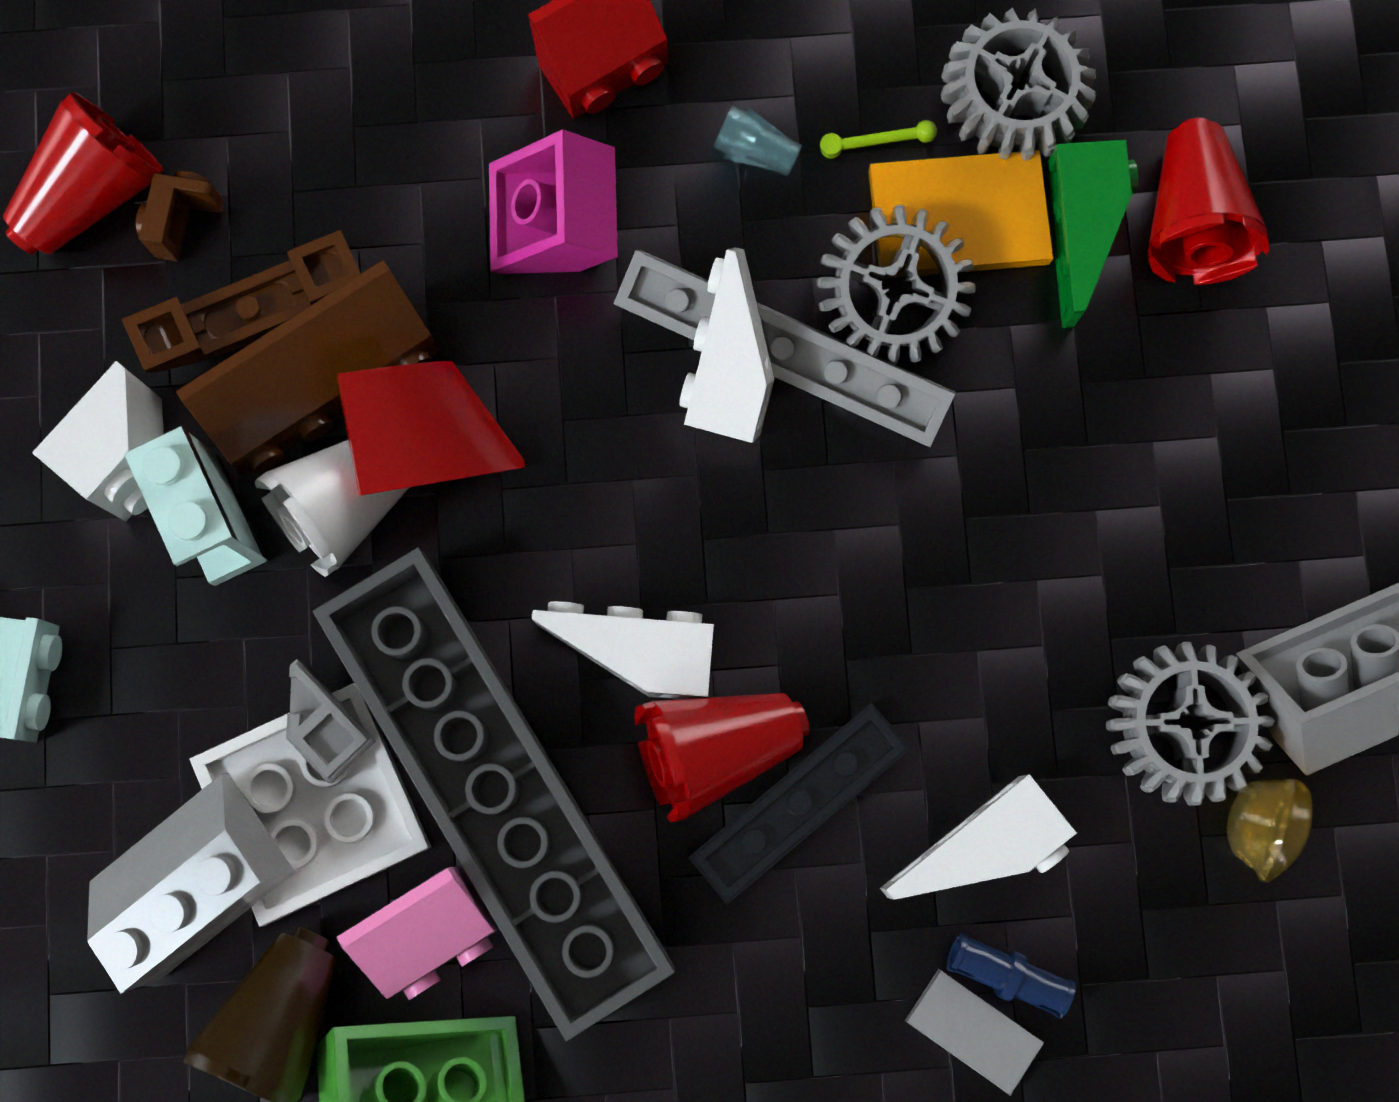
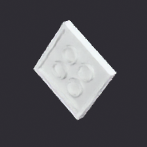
M355 683L332 694L370 733L376 742L333 783H327L286 739L287 714L189 759L202 789L222 773L228 772L295 871L294 874L251 907L259 927L266 926L432 848L377 720Z

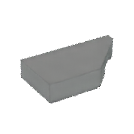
M296 659L290 665L289 671L291 694L290 714H287L286 739L327 783H333L376 740L304 663Z

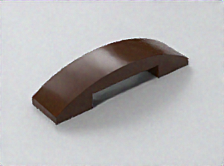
M341 230L287 251L289 261L199 298L181 304L178 297H174L121 319L145 373L150 374L187 366L248 346L360 275V270Z

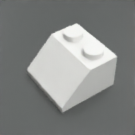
M115 361L32 453L86 500L127 521L132 514L138 515L145 511L148 506L124 453L163 435L162 398Z

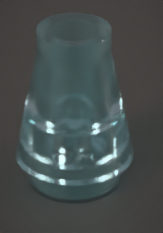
M732 105L713 148L725 153L723 159L776 171L788 176L802 145L789 139L750 107L747 106L744 111Z

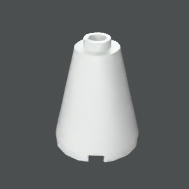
M349 440L267 471L255 481L256 488L271 491L261 499L277 525L299 553L308 546L315 552L319 559L312 563L311 566L325 577L338 570L410 488L359 496Z

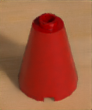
M76 92L69 93L65 99L61 100L3 214V219L10 226L5 231L8 238L19 248L31 255H34L38 250L49 255L150 186L153 173L161 174L163 171V167L157 159L132 134L127 137L113 125L115 120Z
M1191 118L1173 129L1166 140L1148 246V259L1153 273L1166 281L1176 283V274L1193 275L1194 285H1208L1228 281L1246 274L1258 266L1257 256L1262 251L1267 255L1270 249L1269 234L1224 128L1220 124L1205 118Z
M785 693L649 701L646 704L636 706L635 726L644 723L647 725L649 739L638 742L646 776L659 806L669 803L673 806V809L667 815L670 822L689 818L799 752L803 747V737L809 734L808 719L802 705L798 701L792 702Z

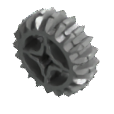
M1012 7L1005 13L1002 23L990 13L983 19L981 29L970 25L964 32L963 42L957 41L953 44L949 54L950 62L945 64L942 72L943 82L947 84L943 86L941 99L942 103L952 105L947 113L948 123L964 122L959 133L961 141L968 140L974 136L980 139L977 146L979 155L988 151L991 145L999 148L998 153L1001 159H1008L1011 150L1021 152V157L1024 161L1031 160L1035 149L1040 150V154L1046 159L1052 155L1056 143H1070L1075 135L1074 130L1082 129L1089 117L1087 109L1091 108L1096 96L1095 91L1089 88L1096 79V69L1085 67L1090 57L1089 48L1073 49L1077 40L1076 30L1064 35L1057 32L1059 26L1058 16L1048 21L1046 26L1037 22L1039 17L1036 8L1028 13L1025 21L1019 20ZM1014 53V54H1020V55H1018V56H1008V55H1005V54ZM1042 64L1046 66L1054 76L1058 84L1059 90L1055 88L1056 82H1054L1045 75L1042 69ZM1024 73H1028L1023 85L1024 89H1017L1013 98L1008 100L1013 82L1019 83ZM975 81L981 83V90L992 97L995 103L994 110L981 97ZM1020 115H1027L1035 119L1017 120L1012 118Z
M897 205L893 208L891 224H887L881 208L872 209L870 211L871 230H868L864 222L858 217L849 221L850 230L856 239L852 242L845 235L835 234L831 241L836 248L843 252L842 257L824 254L820 261L825 267L836 270L835 278L820 277L816 281L818 288H834L835 298L823 300L818 304L822 312L838 307L841 316L829 323L828 329L830 332H838L848 325L852 331L844 340L846 344L855 348L862 338L867 340L864 351L871 357L878 355L881 345L885 346V360L894 365L898 363L900 347L904 346L910 362L921 360L919 345L921 341L924 342L932 353L941 351L943 348L942 343L935 332L939 329L947 336L956 337L960 330L956 324L948 319L950 313L956 316L967 317L971 312L969 306L956 302L957 294L975 292L974 283H958L957 273L966 272L973 268L972 260L966 259L954 263L951 254L961 250L964 246L963 240L956 238L949 241L946 245L942 244L940 239L949 227V224L944 220L934 225L930 232L924 230L929 214L924 209L916 212L911 225L906 224L907 212L904 205ZM887 237L903 238L899 251L895 252L894 258L886 267H877L871 264L865 265L855 261L861 251L875 240ZM920 246L927 251L937 266L940 276V292L923 283L918 277L916 268L920 256L917 254ZM899 268H902L901 272L906 276L902 282L908 281V290L920 295L915 293L897 295L892 303H889L890 299L885 295L889 289L883 290L882 281L874 279L869 275L876 278L890 277L895 275ZM850 278L869 288L874 295L875 308L872 314L874 319L871 326L864 322L853 306L849 291ZM910 303L934 309L931 316L915 330L901 335L887 334L891 322L896 320L899 311L906 304Z
M1191 642L1178 644L1175 656L1165 645L1154 649V663L1144 656L1136 659L1133 665L1138 677L1126 673L1117 680L1120 687L1129 694V697L1114 695L1108 701L1110 707L1123 712V718H1116L1106 722V729L1108 731H1123L1125 741L1116 742L1111 745L1112 753L1116 755L1130 752L1133 757L1122 768L1125 775L1132 776L1144 769L1146 773L1141 780V790L1146 793L1153 792L1162 783L1161 794L1164 802H1176L1183 792L1184 799L1189 806L1201 805L1204 793L1212 802L1225 800V785L1234 791H1241L1246 788V779L1242 771L1254 774L1259 773L1263 768L1260 761L1252 754V751L1265 752L1269 751L1271 746H1273L1267 738L1258 736V729L1271 727L1275 721L1270 716H1258L1256 706L1268 702L1269 696L1264 692L1251 695L1247 689L1254 683L1257 674L1249 671L1236 677L1234 672L1238 666V657L1229 655L1217 664L1215 646H1203L1196 656ZM1175 676L1176 690L1170 691V705L1167 710L1156 715H1146L1149 700L1155 689L1168 677ZM1198 679L1211 686L1221 696L1229 712L1219 711L1210 705L1205 695V686L1198 685ZM1187 715L1190 719H1197L1198 722H1212L1213 725L1198 728V731L1191 732V729L1181 728L1180 725H1166L1165 722L1180 719V716ZM1231 732L1229 745L1224 755L1214 766L1204 771L1203 758L1209 757V745L1212 738L1218 733ZM1148 735H1157L1168 740L1173 748L1174 760L1181 763V770L1168 764L1156 752Z

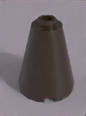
M297 927L293 936L280 933L190 1044L182 1062L269 1102L303 1101L337 959L332 954L326 952L331 941L302 927Z

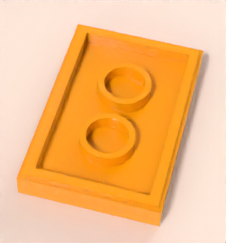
M1034 150L1031 160L1026 161L1022 159L1021 152H1011L1006 160L999 158V153L870 164L868 172L872 209L881 208L887 224H891L893 208L897 205H904L907 212L906 224L911 225L916 212L924 209L929 213L928 221L924 228L928 232L938 222L942 220L949 224L948 230L940 241L943 245H946L949 241L956 238L963 240L964 246L961 250L951 254L954 263L966 259L972 260L973 268L966 272L1042 266L1051 263L1053 254L1040 150ZM887 237L876 240L879 267H886L891 263L895 252L900 249L903 238ZM920 246L917 253L920 255L916 268L918 276L939 274L934 260ZM899 268L898 272L895 275L890 277H880V279L906 276L901 272L902 268Z

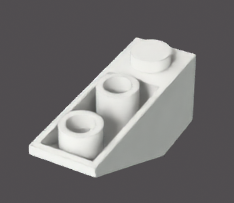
M735 247L726 250L724 259L716 257L713 263L707 290L709 293L716 295L711 316L702 315L696 330L693 349L700 351L701 357L697 373L689 372L686 376L680 396V407L688 408L684 425L753 443L761 434L774 383V375L745 251Z
M559 601L548 602V611L533 610L532 620L538 627L648 697L670 699L708 697L714 624L702 623V614L686 611H668L666 620L643 619L642 609L610 606L607 609V616L583 614L584 605Z

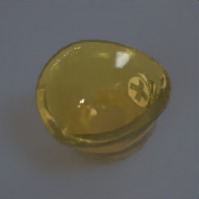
M1293 778L1284 780H1253L1243 787L1234 799L1227 819L1228 843L1233 854L1255 870L1259 881L1270 882L1280 875L1295 861L1307 843L1312 821V798L1309 789L1304 783Z

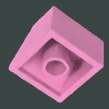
M463 866L444 869L336 938L345 952L386 999L403 991L408 1000H411L441 981L435 970L456 957L461 967L493 948L494 946L488 936L498 931L499 927Z

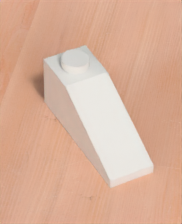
M1030 774L1018 776L880 889L887 898L895 900L1030 872L1034 867L1040 873H1043L1056 865L1069 853L1064 843L1073 837L1076 831Z

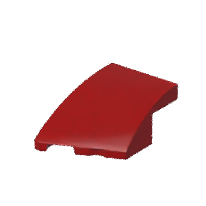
M452 360L339 373L337 375L359 496L526 467L523 457Z

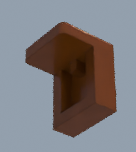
M177 171L175 176L153 173L147 203H142L137 212L136 231L139 240L156 258L178 262L190 208L222 213L224 200L210 183L209 179L200 174L189 171Z

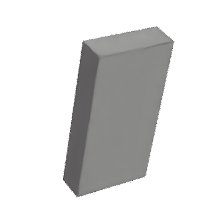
M939 969L905 1019L907 1023L1009 1095H1011L1044 1044L1041 1040Z

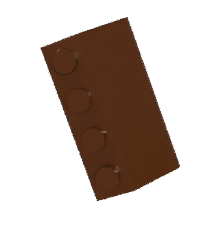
M382 260L175 392L230 465L244 476L252 472L254 474H261L278 465L285 456L283 452L301 440L304 442L314 441L332 429L334 426L332 420L343 414L337 380L339 373L432 362L431 357L440 352L394 275L384 260Z

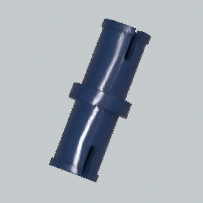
M960 933L956 937L947 958L946 969L948 971L957 972L994 988L995 995L1001 999L1010 1001L1015 997L1052 1013L1059 1019L1067 1014L1075 995L1076 984L1074 981L1064 979L1027 963V956L1015 950L1006 954L971 939L964 933Z

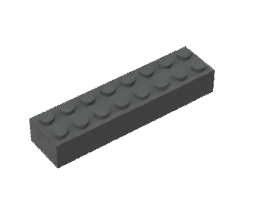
M416 548L313 610V614L565 1041L573 1038L675 973V965L429 558L419 548Z

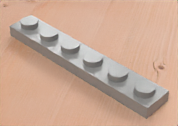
M635 250L614 304L694 340L702 315L711 316L716 294L708 292L709 280L647 252ZM756 302L774 377L931 447L955 396V391L894 365L878 356L871 357L858 347H851L838 338Z

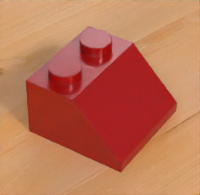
M552 0L528 14L538 65L573 119L585 112L594 114L605 109L613 102L616 94L633 84L642 86L651 82L660 75L664 66L668 64L667 37L651 0Z

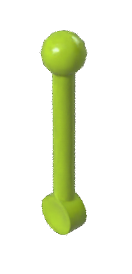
M923 120L913 128L842 139L835 133H829L822 137L820 151L824 157L833 159L838 157L842 150L911 139H918L921 142L928 143L936 137L937 127L932 121Z

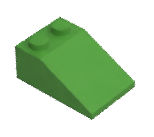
M515 1016L333 1027L316 1046L319 1102H525Z

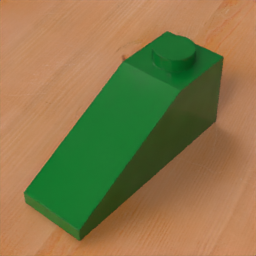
M1126 140L1057 144L1046 164L1062 328L1074 327L1086 311L1131 196L1137 191V164L1135 160H1128Z

